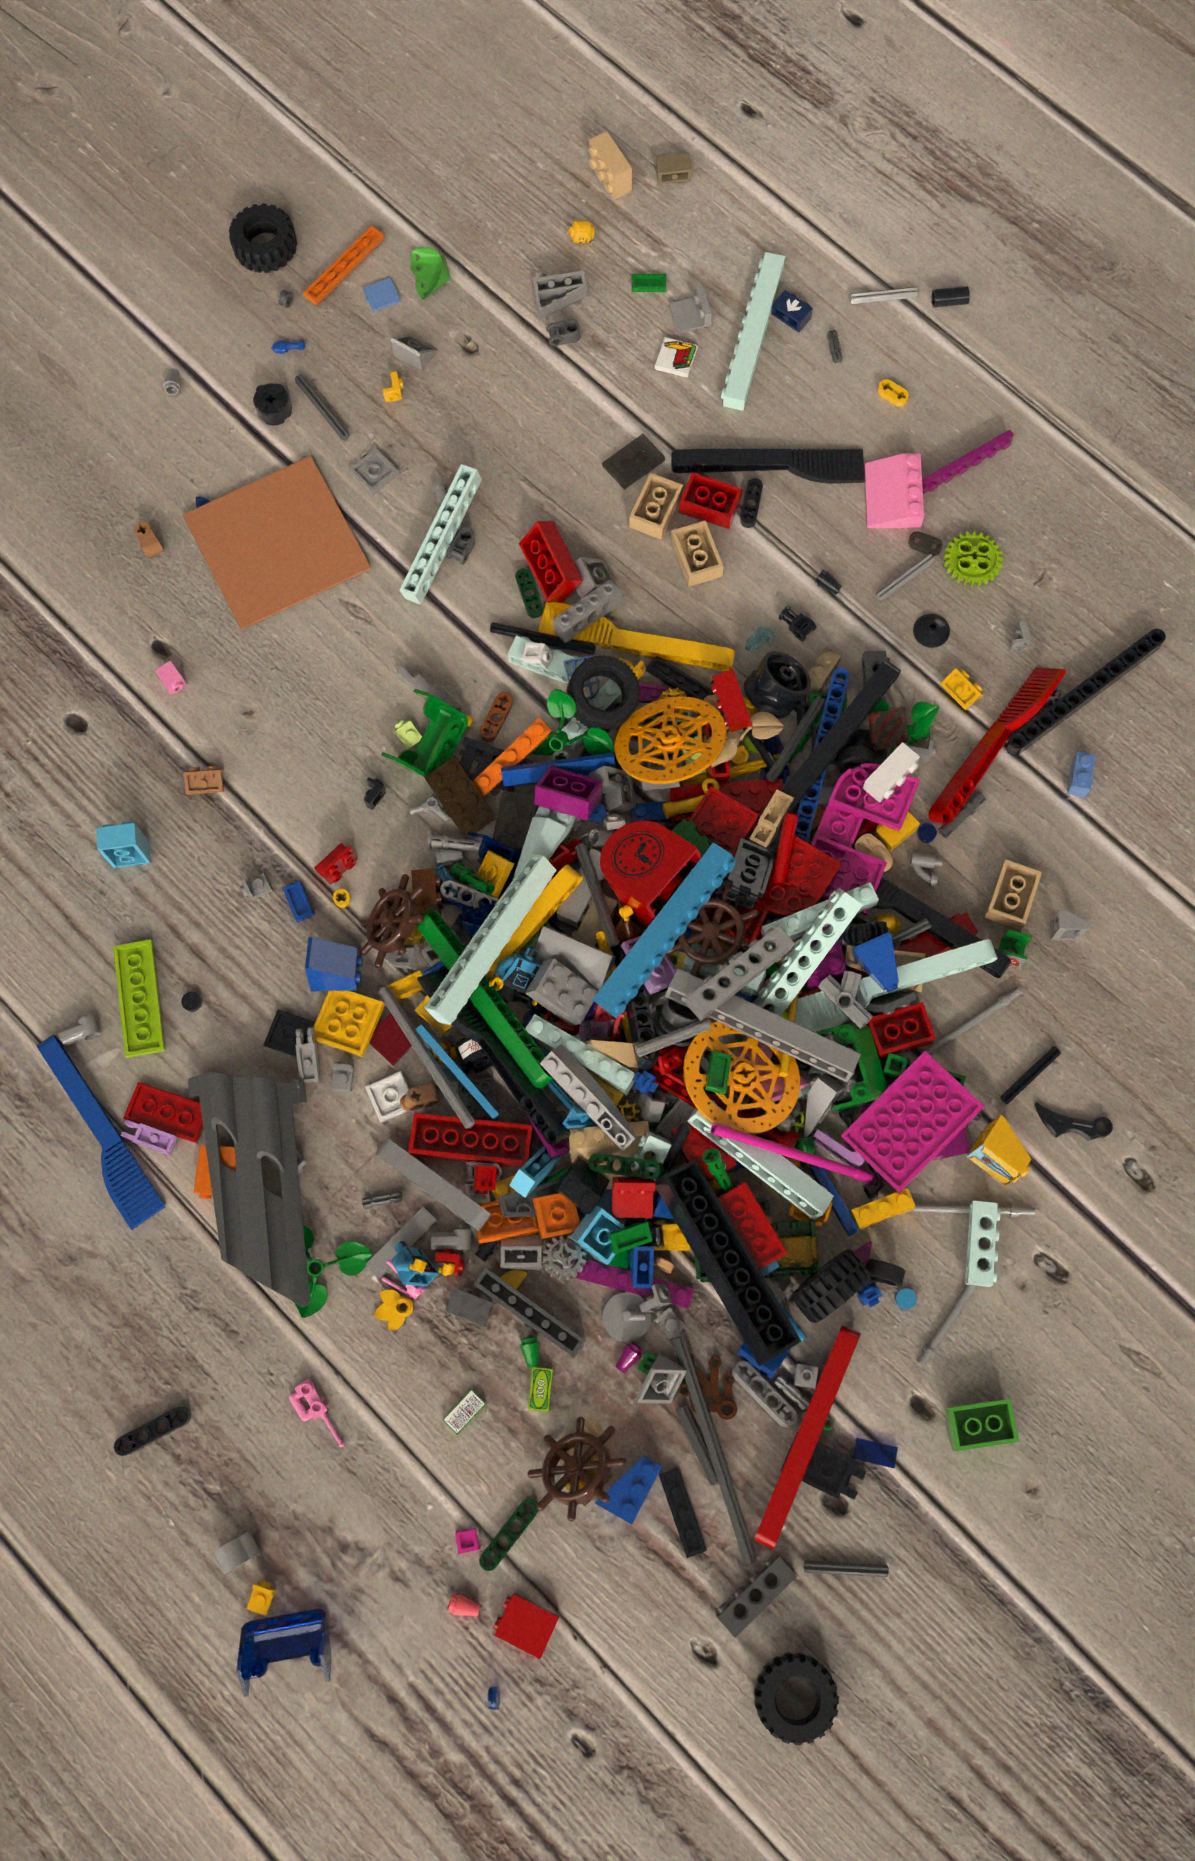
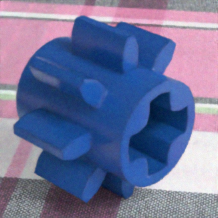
M644 1070L642 1073L637 1072L632 1079L635 1081L634 1087L644 1094H647L648 1091L654 1092L658 1086L655 1082L657 1077L647 1070Z
M867 1281L856 1292L863 1306L868 1304L871 1308L880 1303L878 1298L882 1294L875 1283L869 1284Z

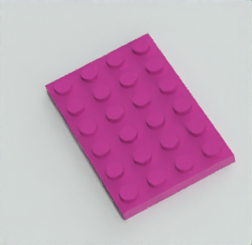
M924 1051L841 1137L900 1193L981 1112L984 1105Z

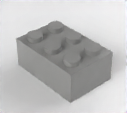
M553 958L543 961L525 994L569 1026H574L582 1023L594 1002L592 999L598 993V990Z

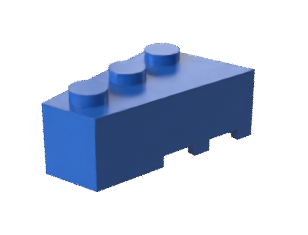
M643 1456L606 1492L610 1497L609 1502L604 1503L599 1499L595 1504L632 1525L662 1466Z

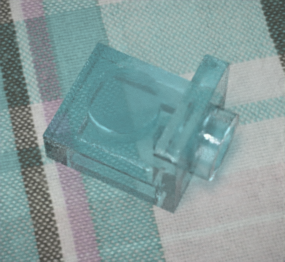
M760 626L746 641L745 649L751 653L754 649H758L763 641L771 646L775 637L769 629H764Z

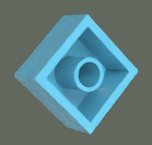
M595 1206L590 1214H586L570 1238L600 1262L608 1265L616 1255L612 1252L608 1233L625 1226L605 1210Z

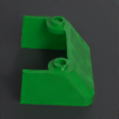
M414 689V693L426 699L423 713L431 720L415 752L406 749L398 757L382 752L381 755L399 766L425 777L451 759L468 725V718L465 714L431 693Z
M853 1023L816 1031L823 1037L834 1035L836 1042L842 1045L853 1043L855 1052L861 1054L858 1063L864 1081L852 1086L850 1091L852 1101L833 1106L831 1112L875 1102L887 1089V1085L869 1026L866 1024L860 1029Z

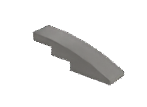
M403 666L396 670L398 678L412 691L418 689L431 693L462 712L461 706L438 682L431 686L420 674L413 678Z

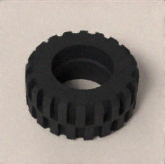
M261 203V205L253 204L250 208L246 207L243 209V212H239L236 215V219L232 220L229 227V239L235 257L248 270L252 271L254 269V272L261 273V271L270 273L271 270L275 272L279 270V267L286 266L287 261L290 262L293 254L296 253L297 238L292 221L281 208L277 209L274 205L270 204V206H267L266 203ZM262 233L276 235L267 243L255 244L251 242L255 236Z
M844 1250L802 1283L792 1293V1300L809 1322L817 1323L858 1292L871 1279V1272L853 1250Z
M790 1652L773 1658L772 1662L767 1663L763 1667L762 1673H759L757 1684L754 1687V1703L762 1724L771 1735L787 1744L789 1742L795 1745H802L805 1742L810 1744L818 1737L821 1739L825 1735L824 1732L828 1728L831 1729L833 1719L838 1714V1689L831 1674L816 1659L803 1653L791 1654ZM798 1676L807 1679L813 1685L816 1692L815 1708L808 1717L802 1720H792L785 1717L779 1711L776 1704L777 1689L789 1677Z

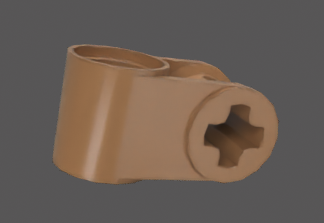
M146 522L136 524L134 531L146 557L149 559L163 552L164 550L149 524Z
M433 1082L409 1089L407 1094L403 1095L400 1099V1105L406 1111L427 1108L440 1102Z

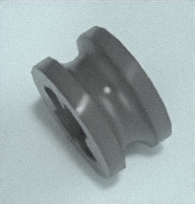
M282 290L278 298V304L289 308L293 302V293Z

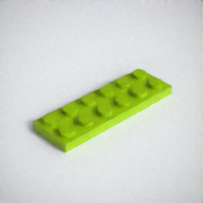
M149 939L113 946L125 1057L131 1058L164 1052L166 1049L153 941Z

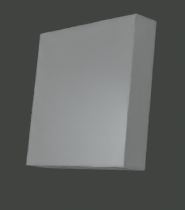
M377 448L349 468L350 473L372 496L399 475V471Z

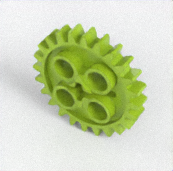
M966 531L965 536L959 533L958 539L953 537L952 542L948 543L944 552V567H948L947 573H953L952 579L958 578L957 583L962 580L964 581V586L969 582L971 587L974 586V583L981 587L982 581L987 585L989 580L993 581L995 576H998L1004 559L1001 557L1003 551H998L1000 545L994 546L995 539L989 541L990 535L984 538L983 532L978 536L976 531H973L972 535Z

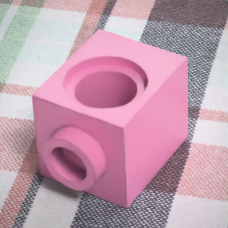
M171 661L155 670L170 694L180 691L186 685Z

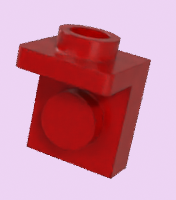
M475 1165L474 1186H470V1190H476V1194L487 1195L488 1191H496L497 1166Z

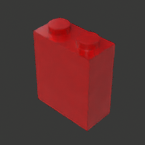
M513 1593L512 1597L507 1596L502 1608L505 1609L503 1617L498 1616L493 1626V1629L496 1630L494 1636L541 1659L560 1616Z

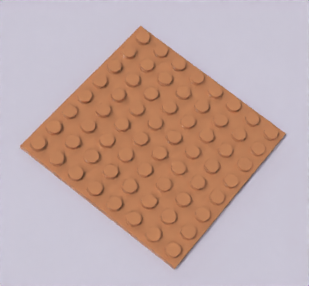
M311 456L183 514L241 630L371 569Z

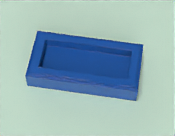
M301 881L283 887L297 923L315 916Z

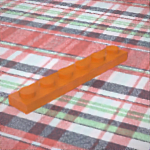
M371 225L303 292L304 297L317 306L385 239L384 234Z
M540 717L473 780L483 798L503 780L502 767L519 765L553 733Z

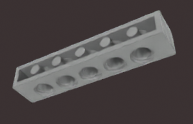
M777 926L775 929L769 928L763 934L764 937L760 941L754 940L748 946L749 949L746 952L740 951L733 957L734 961L732 963L722 965L717 970L719 972L714 977L710 975L702 982L703 986L699 989L695 987L687 994L688 997L685 1003L700 1021L705 1019L792 949L795 943L780 926ZM769 944L774 950L768 951L764 945ZM754 956L759 962L753 963L749 957ZM739 968L744 974L737 975L734 969ZM719 981H726L728 983V987L720 986ZM703 993H711L713 999H706Z

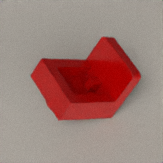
M447 1249L436 1252L435 1261L437 1263L448 1262L455 1264L454 1276L459 1277L460 1272L464 1271L465 1260H462V1256L460 1254H453V1250Z

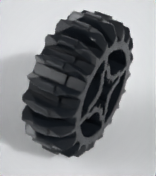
M884 921L848 925L837 940L841 942V946L862 944L889 932L887 923Z

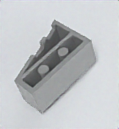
M584 270L533 278V290L539 320L587 296Z

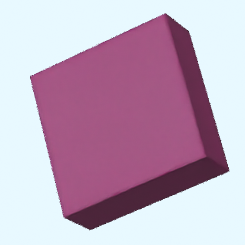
M476 1528L455 1532L458 1554L480 1550Z

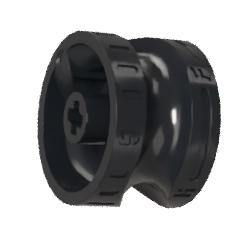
M779 651L767 653L759 662L757 670L752 671L744 682V691L750 703L760 712L771 713L779 719L787 717L795 708L796 701L801 700L811 688L810 676L806 669L795 658Z

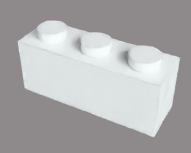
M902 742L865 781L863 789L879 803L884 798L889 799L894 793L893 789L897 785L900 787L907 779L905 776L909 772L912 774L918 768L919 764L917 763L920 756Z

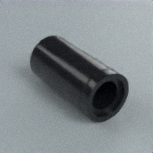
M968 286L932 290L933 308L969 304L970 292Z

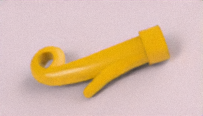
M707 778L702 783V789L705 793L708 791L707 784H712L717 790L720 788L719 783L713 778ZM704 795L662 804L665 817L670 818L681 813H694Z

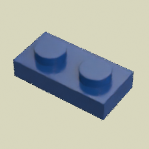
M668 801L636 803V807L631 809L632 822L643 819L652 822H670V818L665 817L662 804Z

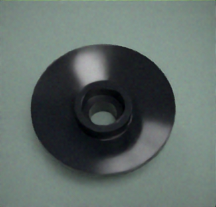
M926 614L915 622L913 634L921 645L928 648H936L942 646L948 640L950 627L943 617L936 614Z

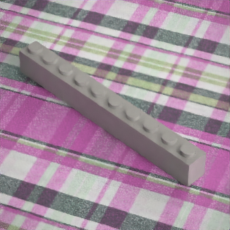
M677 969L665 997L688 1007L685 1003L688 997L687 994L693 988L699 989L703 986L702 982L704 980L691 975L687 971ZM703 993L706 999H713L711 993ZM733 995L707 1016L845 1082H848L861 1055L851 1048H846L834 1040L827 1039L815 1031L801 1027L798 1023L784 1019L780 1015L769 1012L763 1007L752 1004L739 996Z

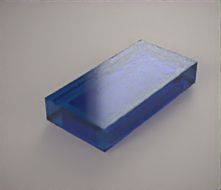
M856 1438L852 1458L894 1469L898 1447Z

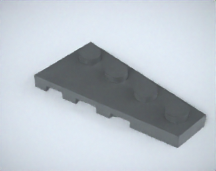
M559 1180L537 1186L526 1198L518 1192L498 1197L503 1217H536L533 1199L558 1194L559 1192L554 1187ZM577 1210L578 1216L584 1215L583 1213Z

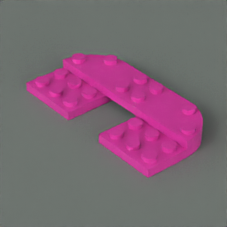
M861 764L859 767L848 769L841 775L834 787L811 843L813 847L842 863L838 873L822 896L823 901L828 900L830 895L837 891L838 888L848 892L871 882L876 892L887 862L852 849V845L863 818L900 832L920 779L906 775L907 779L900 787L897 785L893 789L894 793L890 798H884L879 803L863 789V786L880 764ZM869 909L864 910V911L859 912V913H861V914H863V915H867V912H868Z

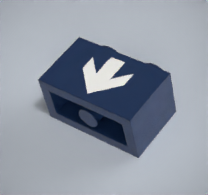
M785 290L773 303L771 315L797 332H800L810 321L813 308L808 303L801 301L794 294Z

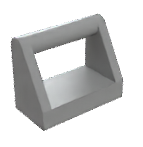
M1058 910L1050 920L1051 940H1080L1091 927V924L1067 910Z

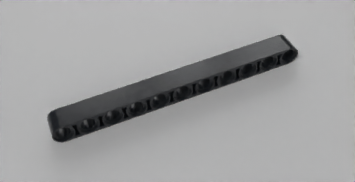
M1161 629L1151 630L1014 733L1006 745L1008 754L1012 756L1020 755L1159 650L1166 639L1164 631ZM1055 711H1059L1062 715L1056 714ZM1041 721L1046 722L1048 726L1043 725ZM1026 732H1031L1034 736H1029ZM1012 743H1018L1020 747H1016Z
M885 660L781 791L794 798L787 812L788 814L795 810L900 675L901 669Z

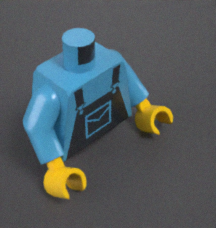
M528 946L524 956L514 952L512 956H508L500 961L494 972V979L490 980L488 985L491 987L496 982L497 987L495 990H499L505 985L525 993L541 966L539 962L535 961L538 950ZM534 999L532 1000V1004L536 1006L537 1002Z
M400 1241L394 1247L397 1254L392 1258L391 1262L404 1285L427 1287L438 1275H452L454 1273V1264L444 1262L443 1268L441 1265L432 1264L420 1248L408 1247L405 1241Z

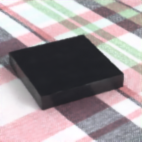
M277 1010L263 1045L297 1057L295 1046L297 1045L296 1029L301 1028L303 1030V1044L308 1041L307 1029L308 1027H313L315 1023L314 1021Z

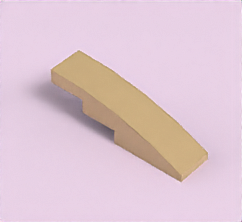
M776 790L761 815L758 825L750 836L749 842L768 849L794 798Z

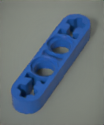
M815 1165L810 1167L816 1182L834 1195L831 1200V1208L847 1235L852 1236L859 1232L857 1225L825 1170Z

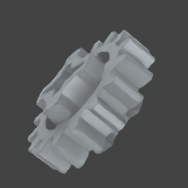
M560 1235L558 1241L552 1238V1244L547 1243L545 1246L547 1250H543L542 1253L545 1256L542 1263H547L545 1271L551 1270V1277L557 1274L558 1280L562 1276L569 1280L570 1275L575 1278L577 1271L581 1273L583 1270L581 1265L586 1263V1260L582 1259L586 1256V1252H581L583 1248L580 1245L578 1246L575 1241H570L569 1235L567 1239ZM558 1247V1252L551 1255V1252ZM562 1253L565 1258H568L567 1261H564V1258L561 1257ZM577 1261V1264L573 1268H570L571 1263Z

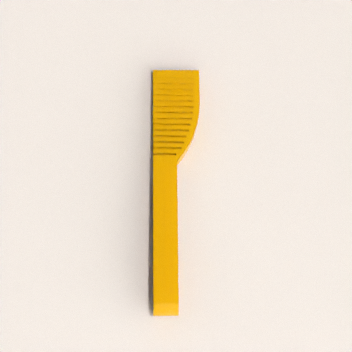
M546 601L538 632L558 636L554 632L553 619L573 605ZM604 616L572 638V640L595 644L597 647L601 646L607 649L609 647L612 650L652 658L658 656L667 661L719 671L731 670L735 651L727 647L621 630Z
M565 865L536 899L531 910L525 915L520 926L512 934L510 941L506 943L499 957L495 959L489 971L485 974L489 981L494 979L493 975L497 964L506 957L512 956L514 952L519 953L582 882L583 876L570 865ZM427 995L415 1009V1012L443 1036L452 1025L438 1022L424 1008L430 1000Z

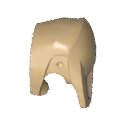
M869 833L864 834L854 844L855 850L887 862L883 874L891 868L893 864L892 855L884 844Z

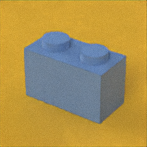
M1077 751L1071 763L1067 794L1080 797L1087 796L1091 790L1096 755Z

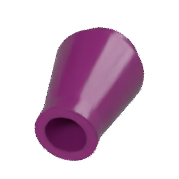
M630 1341L628 1345H625L615 1367L621 1372L626 1373L642 1357L643 1350Z

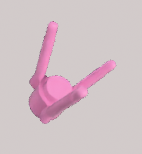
M387 1260V1264L397 1273L392 1262ZM384 1276L381 1278L387 1284L404 1293L409 1299L413 1297L416 1300L427 1289L422 1286L406 1285L405 1287L408 1289L406 1290Z

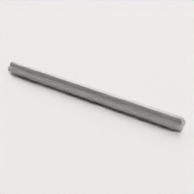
M387 986L382 987L378 994L466 1129L471 1128L475 1124V1120Z

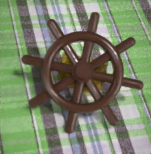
M407 874L402 875L397 889L390 890L387 893L384 888L379 889L380 899L375 904L369 918H364L361 921L363 926H367L366 935L368 942L361 948L360 954L365 956L372 948L378 950L375 961L377 968L382 967L386 953H391L398 949L400 954H405V945L423 944L425 940L416 926V923L424 921V917L418 914L417 899L425 891L424 885H419L412 893L406 891L409 880Z
M730 885L725 886L720 899L710 898L700 908L699 915L701 920L697 919L696 922L691 920L687 925L688 928L693 929L691 936L686 938L685 931L678 937L679 942L675 943L673 948L666 953V955L682 949L694 961L690 974L695 977L698 976L702 965L722 966L725 963L729 965L728 961L733 959L741 948L748 950V946L751 944L744 940V922L758 916L759 911L753 909L740 915L737 909L728 903L729 899L726 898ZM707 908H716L712 920H710L707 914ZM724 911L732 917V919L719 924ZM736 926L737 929L736 937L735 933L732 932L733 929L731 927ZM697 943L701 945V948L697 953L690 945ZM708 949L715 950L717 956H706Z
M583 1417L577 1418L575 1433L566 1435L558 1441L551 1435H546L544 1441L551 1449L545 1457L543 1467L529 1470L527 1473L529 1478L542 1477L543 1484L548 1491L537 1504V1509L543 1511L555 1498L558 1502L568 1505L567 1519L570 1522L576 1519L577 1505L582 1504L586 1506L596 1495L602 1502H609L610 1497L603 1490V1487L614 1476L611 1473V1468L622 1467L626 1464L625 1458L611 1459L609 1450L604 1445L615 1433V1427L609 1426L597 1438L590 1433L584 1432L585 1419ZM590 1445L587 1451L582 1455V1446ZM574 1447L573 1456H570L567 1451ZM560 1459L565 1462L564 1465L557 1466ZM564 1474L563 1477L555 1484V1475ZM565 1487L569 1492H562L561 1490Z

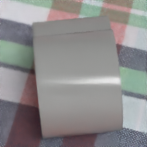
M249 1531L218 1548L213 1554L223 1574L226 1575L254 1559L261 1552Z

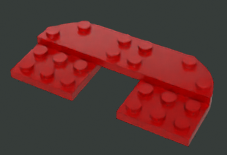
M710 786L688 823L692 821L698 827L697 832L700 836L704 834L712 843L714 842L734 857L740 839H746L760 815ZM794 836L785 885L771 882L774 862L762 899L757 897L754 904L780 917H787L814 906L822 900V896L838 873L842 863Z

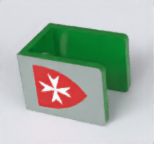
M1008 929L1001 938L998 951L1011 959V967L1020 969L1027 961V956H1024L1025 947L1032 939V935ZM1008 948H1012L1016 951V953L1008 952L1006 950Z

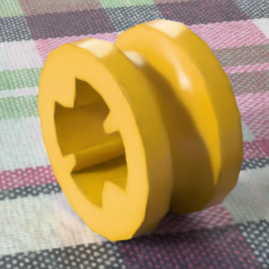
M338 889L333 894V901L338 907L344 908L350 904L351 897L347 890ZM341 895L343 897L344 895H346V900L339 901L338 896Z

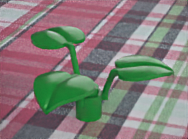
M554 689L548 697L547 708L552 717H561L559 727L555 734L551 733L531 754L550 756L556 751H561L565 745L569 746L581 738H585L583 742L584 747L593 755L614 753L612 738L604 729L599 727H590L587 734H582L568 740L567 733L561 731L565 717L571 718L575 715L577 705L569 694L560 689Z
M880 700L868 715L870 724V716L880 712L871 725L874 730H876L888 711L891 710L889 704L884 700ZM922 701L917 702L913 706L911 719L914 723L912 725L904 723L900 725L901 727L908 728L907 734L912 739L904 743L905 745L917 743L918 739H927L929 737V728L938 713L939 706ZM889 720L888 723L894 725L895 721ZM892 748L889 751L887 758L895 751L896 748Z
M303 1225L305 1252L309 1262L307 1272L312 1276L313 1283L308 1281L310 1303L304 1308L295 1303L302 1318L315 1314L326 1303L328 1297L327 1288L322 1284H316V1277L325 1271V1267L339 1263L340 1271L346 1275L353 1276L359 1274L366 1267L365 1264L372 1256V1252L365 1245L358 1242H345L336 1249L338 1259L327 1263L320 1259L312 1260L307 1249L313 1246L314 1235L308 1227Z

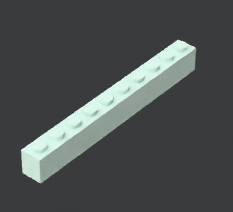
M765 252L764 259H760L758 267L760 273H756L754 283H756V286L751 289L750 297L752 300L748 301L746 308L748 314L747 316L744 315L742 321L744 328L739 331L738 335L740 342L739 345H735L734 355L736 356L735 359H731L729 367L731 373H727L725 381L727 387L723 388L721 399H724V407L744 410L772 312V305L775 301L785 264V256Z
M531 854L424 1007L438 1022L451 1025L457 1018L458 1013L468 1002L469 997L478 987L484 975L489 971L490 966L499 957L506 943L510 941L512 934L520 926L525 915L531 910L536 899L542 894L547 883L551 881L556 869L544 855Z

